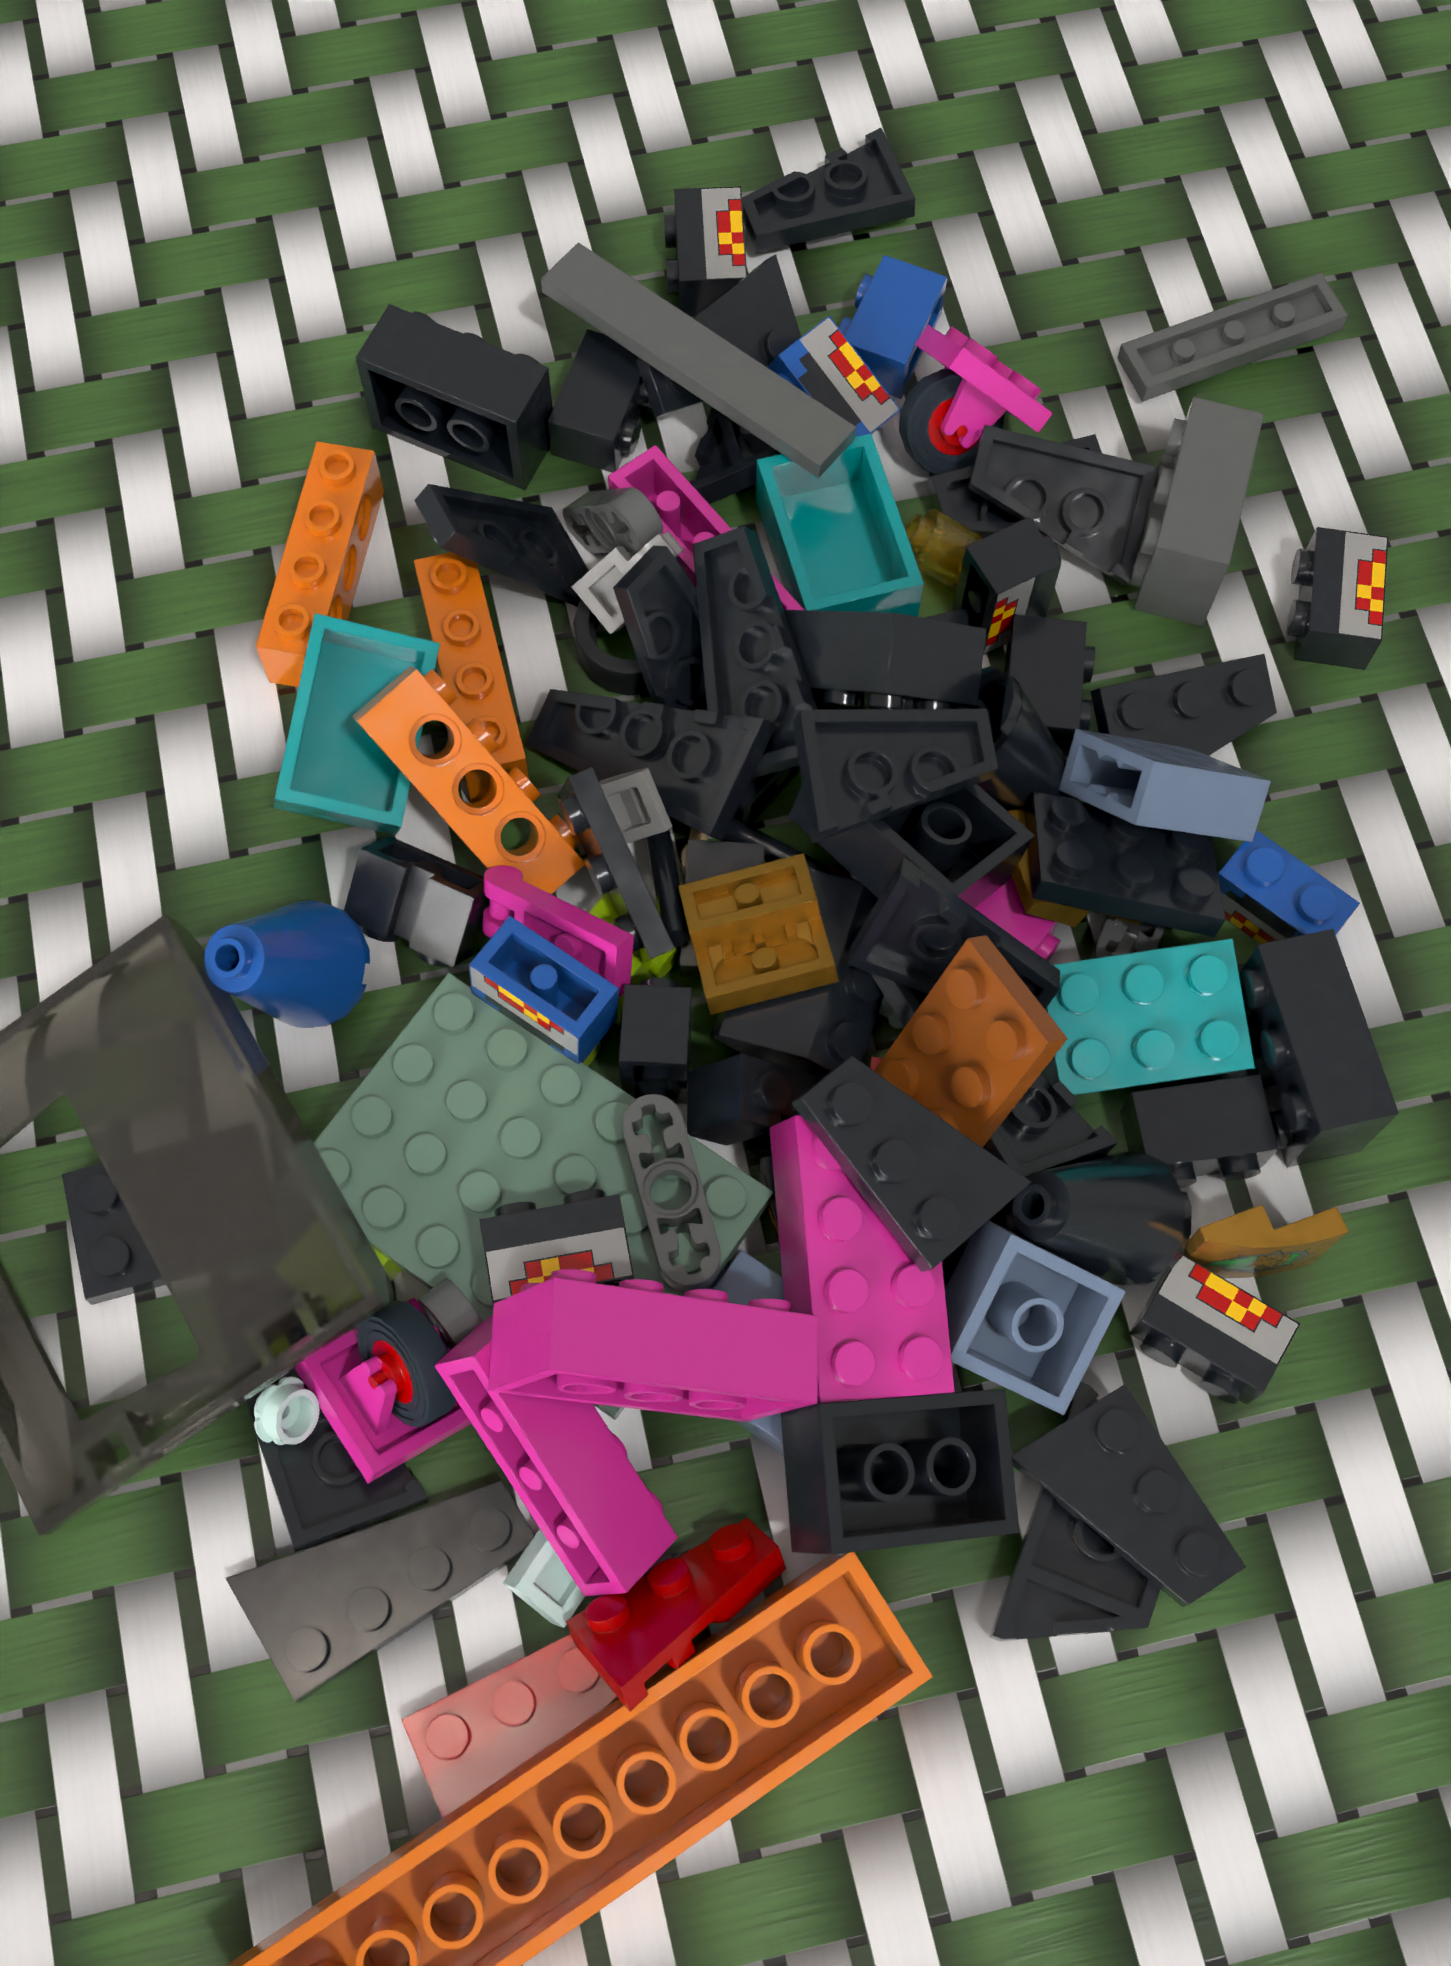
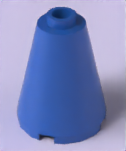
M309 900L295 902L219 929L207 944L204 963L210 980L218 988L283 1023L299 1028L326 1027L346 1017L362 999L366 984H362L365 963L370 964V949L361 927L344 910L323 902Z

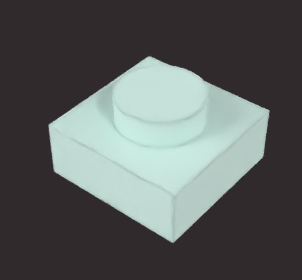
M541 1529L538 1530L503 1582L506 1587L550 1623L563 1628L566 1626V1620L572 1617L585 1597Z

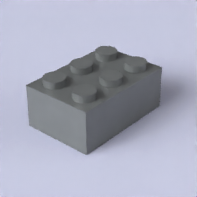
M1193 397L1186 419L1174 418L1165 452L1162 453L1153 485L1155 488L1153 501H1150L1141 534L1144 537L1141 549H1138L1129 583V585L1139 587L1134 610L1203 627L1230 564L1263 421V413Z

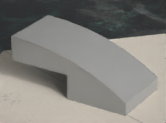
M649 768L627 772L599 781L627 844L672 828ZM582 844L578 845L581 855L586 854Z

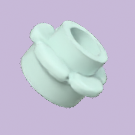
M283 1377L279 1380L278 1385H268L257 1398L254 1407V1427L259 1438L267 1443L273 1440L277 1445H294L304 1441L314 1430L319 1418L320 1408L316 1395L310 1390L304 1389V1383L296 1377Z

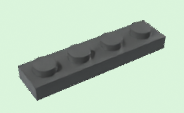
M1319 273L1122 343L1117 359L1140 399L1144 402L1343 329L1348 314L1323 274Z

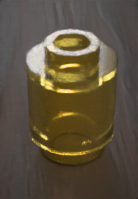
M937 509L929 510L924 516L921 514L915 515L905 528L919 570L952 589L957 588L965 548L983 539V536Z

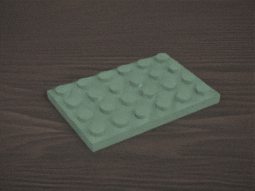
M450 973L446 975L284 1179V1183L290 1190L429 1289H432L445 1278L451 1280L469 1300L483 1321L490 1315H493L494 1306L491 1299L479 1219L494 1217L495 1209L510 1203L533 1202L536 1204V1209L564 1204L563 1199L565 1196L590 1189L603 1190L605 1197L620 1194L634 1279L660 1282L663 1284V1293L684 1296L685 1293L669 1286L660 1274L622 1133V1117L628 1105L635 1098L582 1062L579 1065L473 995L471 987ZM655 1114L643 1117V1128L634 1133L635 1135H648L654 1152V1162L667 1158L663 1145V1129L671 1126L670 1122L660 1124L656 1120ZM688 1134L720 1245L719 1275L771 1202L773 1191ZM680 1152L670 1157L683 1159ZM641 1162V1166H642V1168H644V1169H646V1168L649 1167L651 1164H653V1163ZM674 1175L658 1179L651 1189V1198L654 1203L666 1210H676L683 1207L691 1196V1189L688 1183L681 1177ZM698 1216L681 1226L675 1227L679 1242V1256L669 1261L672 1266L683 1264L687 1274L699 1272L700 1259L709 1256L706 1250L699 1252L693 1249L688 1234V1223L701 1224ZM659 1226L661 1234H664L668 1230L674 1228ZM713 1282L705 1289H709ZM593 1404L614 1420L618 1418L624 1407Z

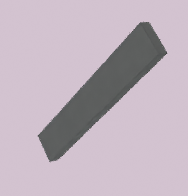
M579 242L541 278L542 292L817 478L855 440L856 426Z

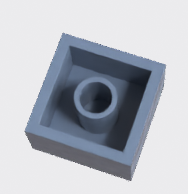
M988 1220L972 1234L945 1288L951 1360L965 1369L1064 1415L1126 1291L1108 1280Z

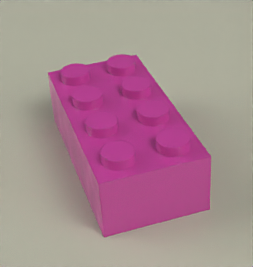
M801 1115L793 1116L770 1127L784 1300L791 1303V1312L819 1316L817 1404L955 1392L942 1261L932 1270L920 1271Z
M577 1269L556 1270L551 1273V1279L543 1283L524 1284L521 1286L520 1293L494 1303L488 1391L747 1422L817 1404L819 1316L791 1312V1303L780 1299H755L749 1301L747 1306L728 1303V1293L719 1290L694 1289L686 1291L684 1296L663 1293V1284L653 1280H624L619 1282V1287L597 1284L596 1274L590 1271Z

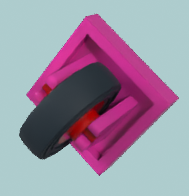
M927 325L914 344L945 366L944 369L923 377L908 392L900 410L899 433L905 451L922 469L937 475L972 466L984 425L1003 429L1004 413L1006 411L1038 433L1052 415L1051 411L1036 401L1042 392L1039 387L1015 370H1011L997 360V356L951 326L944 335L930 325Z
M415 1297L407 1302L396 1300L379 1307L363 1318L359 1323V1327L300 1357L295 1367L308 1390L316 1395L320 1409L367 1483L372 1482L472 1424L434 1366L451 1349L446 1346L440 1337L439 1330L428 1320Z

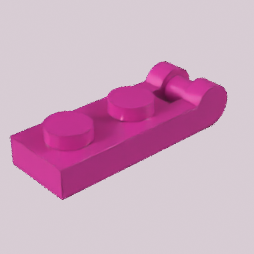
M499 865L485 871L483 892L490 899V906L485 908L483 912V932L486 936L491 938L505 920L511 916L619 988L618 998L624 995L625 984L631 983L634 935L523 881L522 872L515 867Z

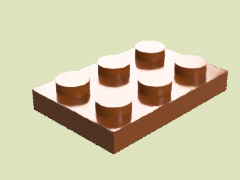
M988 936L973 937L965 941L874 1072L983 1148L1068 1038Z

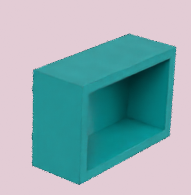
M872 434L855 437V440L819 478L783 454L757 460L755 494L757 507L783 587L804 610L885 612L918 617L924 582Z
M314 613L273 808L397 835L402 827L411 783L352 716L409 666L416 668L423 676L431 669L435 670L440 643ZM423 725L418 729L416 733L415 742L417 749L419 746Z
M1233 939L1053 965L1060 970V989L1045 1010L1068 1039L1041 1072L1051 1085L1060 1080L1074 1096L1255 1068Z

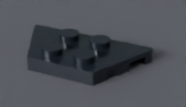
M1080 1382L1070 1402L1064 1422L1098 1401L1097 1397L1099 1394L1090 1385ZM1041 1486L989 1637L997 1641L1148 1628L1160 1588L1114 1551L1115 1547L1080 1518L1076 1519L1056 1502L1057 1499Z

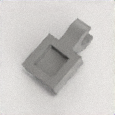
M669 531L663 535L661 533L656 535L633 557L623 546L615 547L572 586L610 634L617 632L625 625L613 589L619 580L653 545L667 546L675 558L684 551Z

